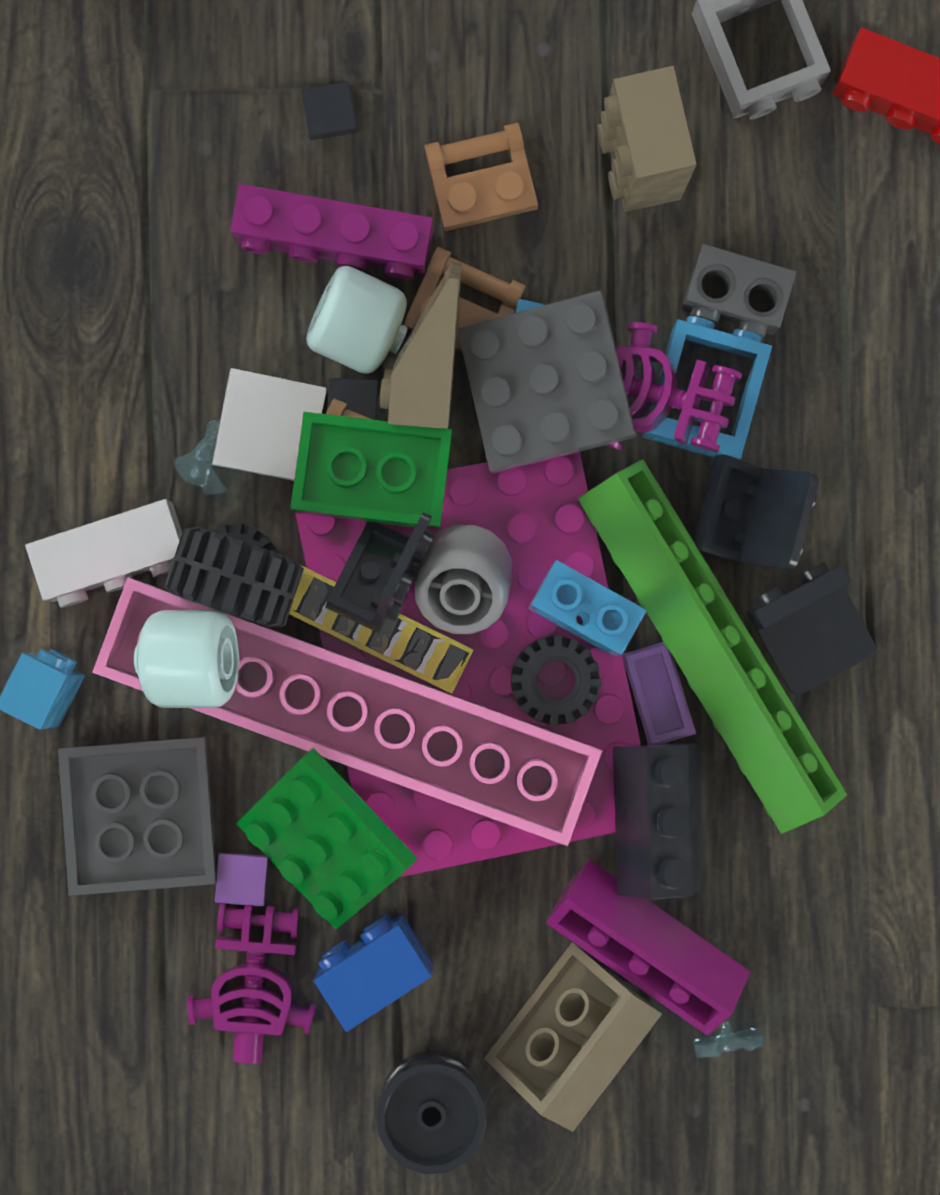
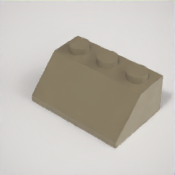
M572 942L484 1059L541 1116L573 1132L662 1013L628 983Z

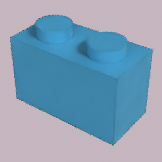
M40 648L38 653H22L0 695V710L39 730L60 727L85 674L74 669L77 663L76 660L56 650L50 649V651Z

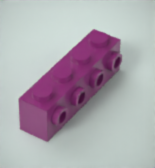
M239 184L230 232L236 244H240L241 249L248 252L269 254L270 250L289 253L290 258L302 262L317 263L319 258L336 261L338 267L347 265L360 271H365L366 267L385 270L384 274L387 276L412 280L414 275L424 277L426 274L433 236V218Z
M590 859L566 885L546 921V924L707 1036L733 1013L751 972L733 960L729 955L697 935L690 928L661 910L651 901L618 895L617 878Z

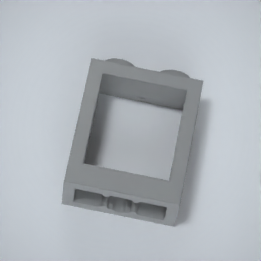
M696 0L692 16L734 119L748 114L749 119H756L777 108L775 103L793 97L794 102H799L816 95L822 90L820 85H823L831 69L803 0H781L807 67L750 90L746 89L720 23L778 0Z

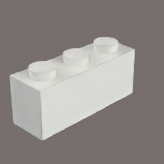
M163 499L26 544L25 546L43 601H58L60 608L88 600L86 591L104 586L106 593L123 589L127 578L133 579L132 576L151 571L153 578L168 574L182 535V530L173 503Z

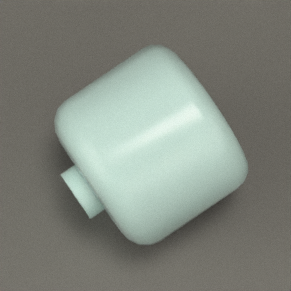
M341 266L331 277L319 301L308 329L307 344L314 352L360 373H372L382 364L389 351L394 354L397 353L404 340L407 327L401 325L407 306L406 297L402 291L351 266Z
M162 610L147 618L134 651V667L147 700L162 708H217L228 702L235 690L239 669L238 640L230 617L220 610Z

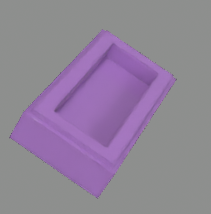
M657 643L622 654L626 675L647 745L664 744L696 734L673 655L664 643Z

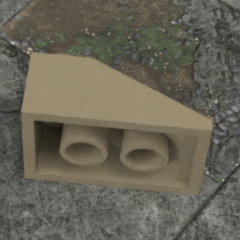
M451 263L398 352L393 369L385 368L384 378H382L380 408L389 409L388 424L448 429L452 404L462 263Z

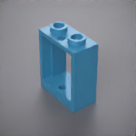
M688 316L686 321L678 319L673 326L665 354L674 365L675 373L685 340L753 359L732 436L719 432L716 444L720 445L719 452L705 450L690 444L691 438H697L700 429L699 426L693 425L687 445L681 444L674 438L678 421L666 417L655 430L643 433L642 438L715 458V455H728L740 460L772 346L761 343L762 336L754 332L735 329L732 335L714 330L715 323L704 318ZM662 366L657 384L663 386L665 374ZM652 402L649 414L657 407L658 403L654 404Z
M558 560L550 567L527 608L611 656H621L647 611ZM577 615L582 618V625L577 623Z

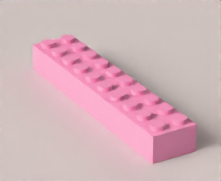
M127 578L92 673L143 691L139 676L134 667V651L147 618L162 610L217 609L173 595L171 592L141 581ZM223 612L230 617L238 640L239 669L236 687L230 700L221 707L191 709L308 752L314 748L322 757L568 846L602 750Z

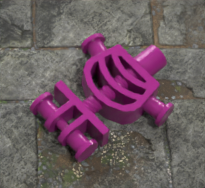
M641 322L628 323L627 330L632 332L630 347L618 346L616 351L629 405L633 397L636 398L630 407L635 432L646 433L655 430L668 416L671 408H677L682 411L674 434L675 440L678 443L687 445L694 421L701 422L697 438H691L690 444L705 450L719 452L720 445L716 444L721 428H727L729 421L727 418L720 416L723 405H734L735 398L730 395L735 380H740L742 373L727 367L714 365L712 373L716 374L712 389H707L704 387L710 368L706 362L697 360L688 391L677 389L674 365L662 351L650 348L651 335L657 333V326ZM637 361L643 362V379H638ZM654 362L663 366L665 374L663 386L656 383ZM700 400L712 402L709 412L698 410ZM651 402L654 404L658 403L657 407L647 417L641 418ZM619 442L606 445L617 451H620L622 448Z
M220 903L217 931L224 932L225 928L242 929L241 937L219 935L216 939L215 949L246 951V964H240L223 971L212 985L211 998L195 999L194 995H188L187 1012L190 1025H196L197 1019L213 1018L215 1030L235 1032L232 1059L235 1062L246 1064L261 1063L264 1034L282 1035L286 1023L304 1028L303 1033L309 1034L316 1005L311 1004L310 1009L293 1005L294 986L290 978L274 967L264 965L266 953L296 954L298 942L273 940L274 932L291 933V938H297L300 909L294 908L293 913L275 912V906H267L266 915H254L253 905H245L244 909L227 908V903ZM252 926H264L263 939L251 938ZM236 976H245V983L243 985L222 992L223 985L227 980ZM263 978H268L279 985L282 994L264 987ZM243 997L242 1004L224 1009L223 1003ZM262 999L275 1005L281 1012L261 1005Z

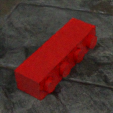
M861 27L851 43L831 95L841 98V103L851 110L867 112L869 109L886 116V121L897 128L911 130L914 127L931 134L930 138L934 142L940 144V58Z

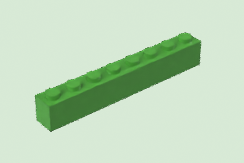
M642 459L619 471L579 497L578 500L585 510L588 520L596 528L607 546L614 563L620 568L636 594L639 604L647 610L646 612L661 635L664 645L675 658L687 678L690 688L698 696L712 719L715 729L723 737L738 762L741 772L749 780L763 803L766 813L772 818L780 833L788 832L827 814L847 796V793L645 461Z

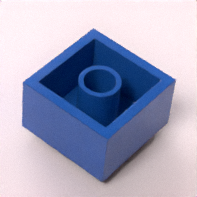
M388 913L380 916L363 928L364 933L360 935L362 938L360 941L350 946L347 940H344L322 955L323 959L318 962L320 968L313 981L346 1032L432 977L433 961L402 913L392 920Z

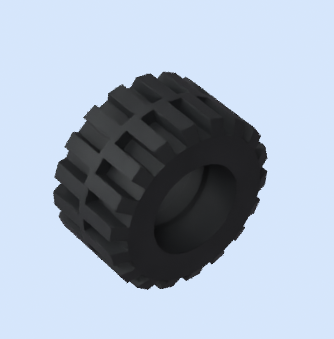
M189 527L183 529L164 586L173 595L274 628L285 626L304 568L296 560L270 550L199 527Z

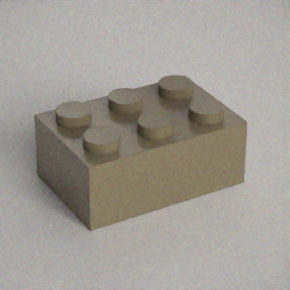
M674 65L613 79L610 95L604 98L605 111H601L602 124L597 125L602 152H611L613 171L608 172L613 199H622L624 212L681 200L697 164Z

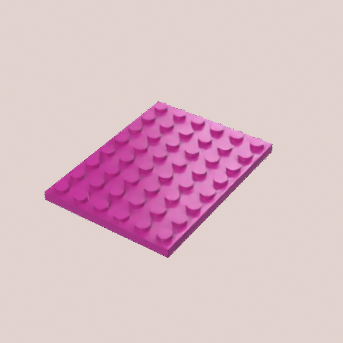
M580 452L494 474L489 471L488 462L450 469L447 472L440 530L456 524L477 525L487 529L504 542L512 559V580L509 598L501 617L489 628L473 634H452L435 627L422 615L415 601V580H413L409 588L408 596L400 614L473 649L453 693L451 694L319 629L322 646L324 649L602 750L569 842L616 833L613 746L641 745L623 656H611L527 609L550 567L556 560L608 588L596 528L588 520L587 514L578 500L579 497L588 492ZM295 513L306 568L337 582L367 521ZM379 523L409 538L415 528ZM428 529L427 531L436 535L440 530ZM577 615L576 621L582 625L583 620ZM563 636L578 641L592 653L591 655L595 662L597 661L600 669L601 687H599L598 698L595 704L593 703L587 714L569 724L549 725L532 719L519 707L511 689V672L518 655L529 644L544 637ZM560 661L547 662L539 669L536 676V685L539 692L550 700H560L568 696L573 690L575 683L571 668ZM347 766L351 788L418 858L399 877L560 844Z

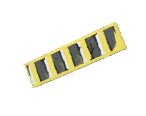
M302 566L304 570L289 612L290 615L451 694L453 693L473 649L402 614H399L395 622L386 618L380 633L325 608L336 582Z

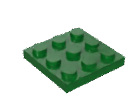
M314 748L303 756L236 823L246 834L248 840L272 861L280 870L282 876L303 894L313 905L315 911L322 918L326 919L335 930L407 871L418 859Z

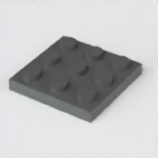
M601 290L458 328L489 471L493 474L636 437L605 300Z
M207 737L58 749L69 896L212 885L217 883Z

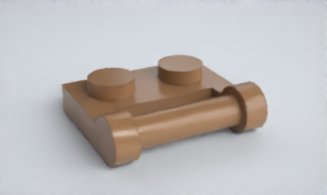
M518 122L504 125V131L442 146L439 145V142L424 145L445 232L538 209V202ZM504 150L509 151L510 163L447 178L444 167L446 164Z
M437 247L403 326H406L410 331L413 329L451 263H462L460 283L503 301L497 314L459 297L455 351L463 354L458 328L514 314L518 299L522 298L526 285L512 280L511 284L451 258L452 252Z

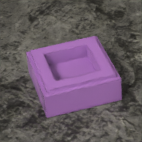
M220 852L215 902L264 906L269 858L264 855Z

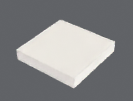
M231 368L212 465L294 481L303 412L322 414L327 388Z

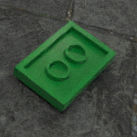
M303 412L290 508L292 513L415 527L422 512L432 516L428 529L440 530L452 429L388 424V421Z

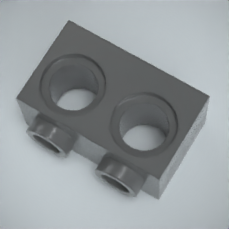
M702 244L695 259L681 308L691 311L690 316L710 320L715 325H718L719 320L738 325L737 329L754 332L764 339L766 334L774 335L781 327L797 271ZM714 277L722 281L726 290L725 296L719 299L708 297L702 290V280ZM753 291L766 293L772 303L771 311L765 313L755 311L749 304V293Z

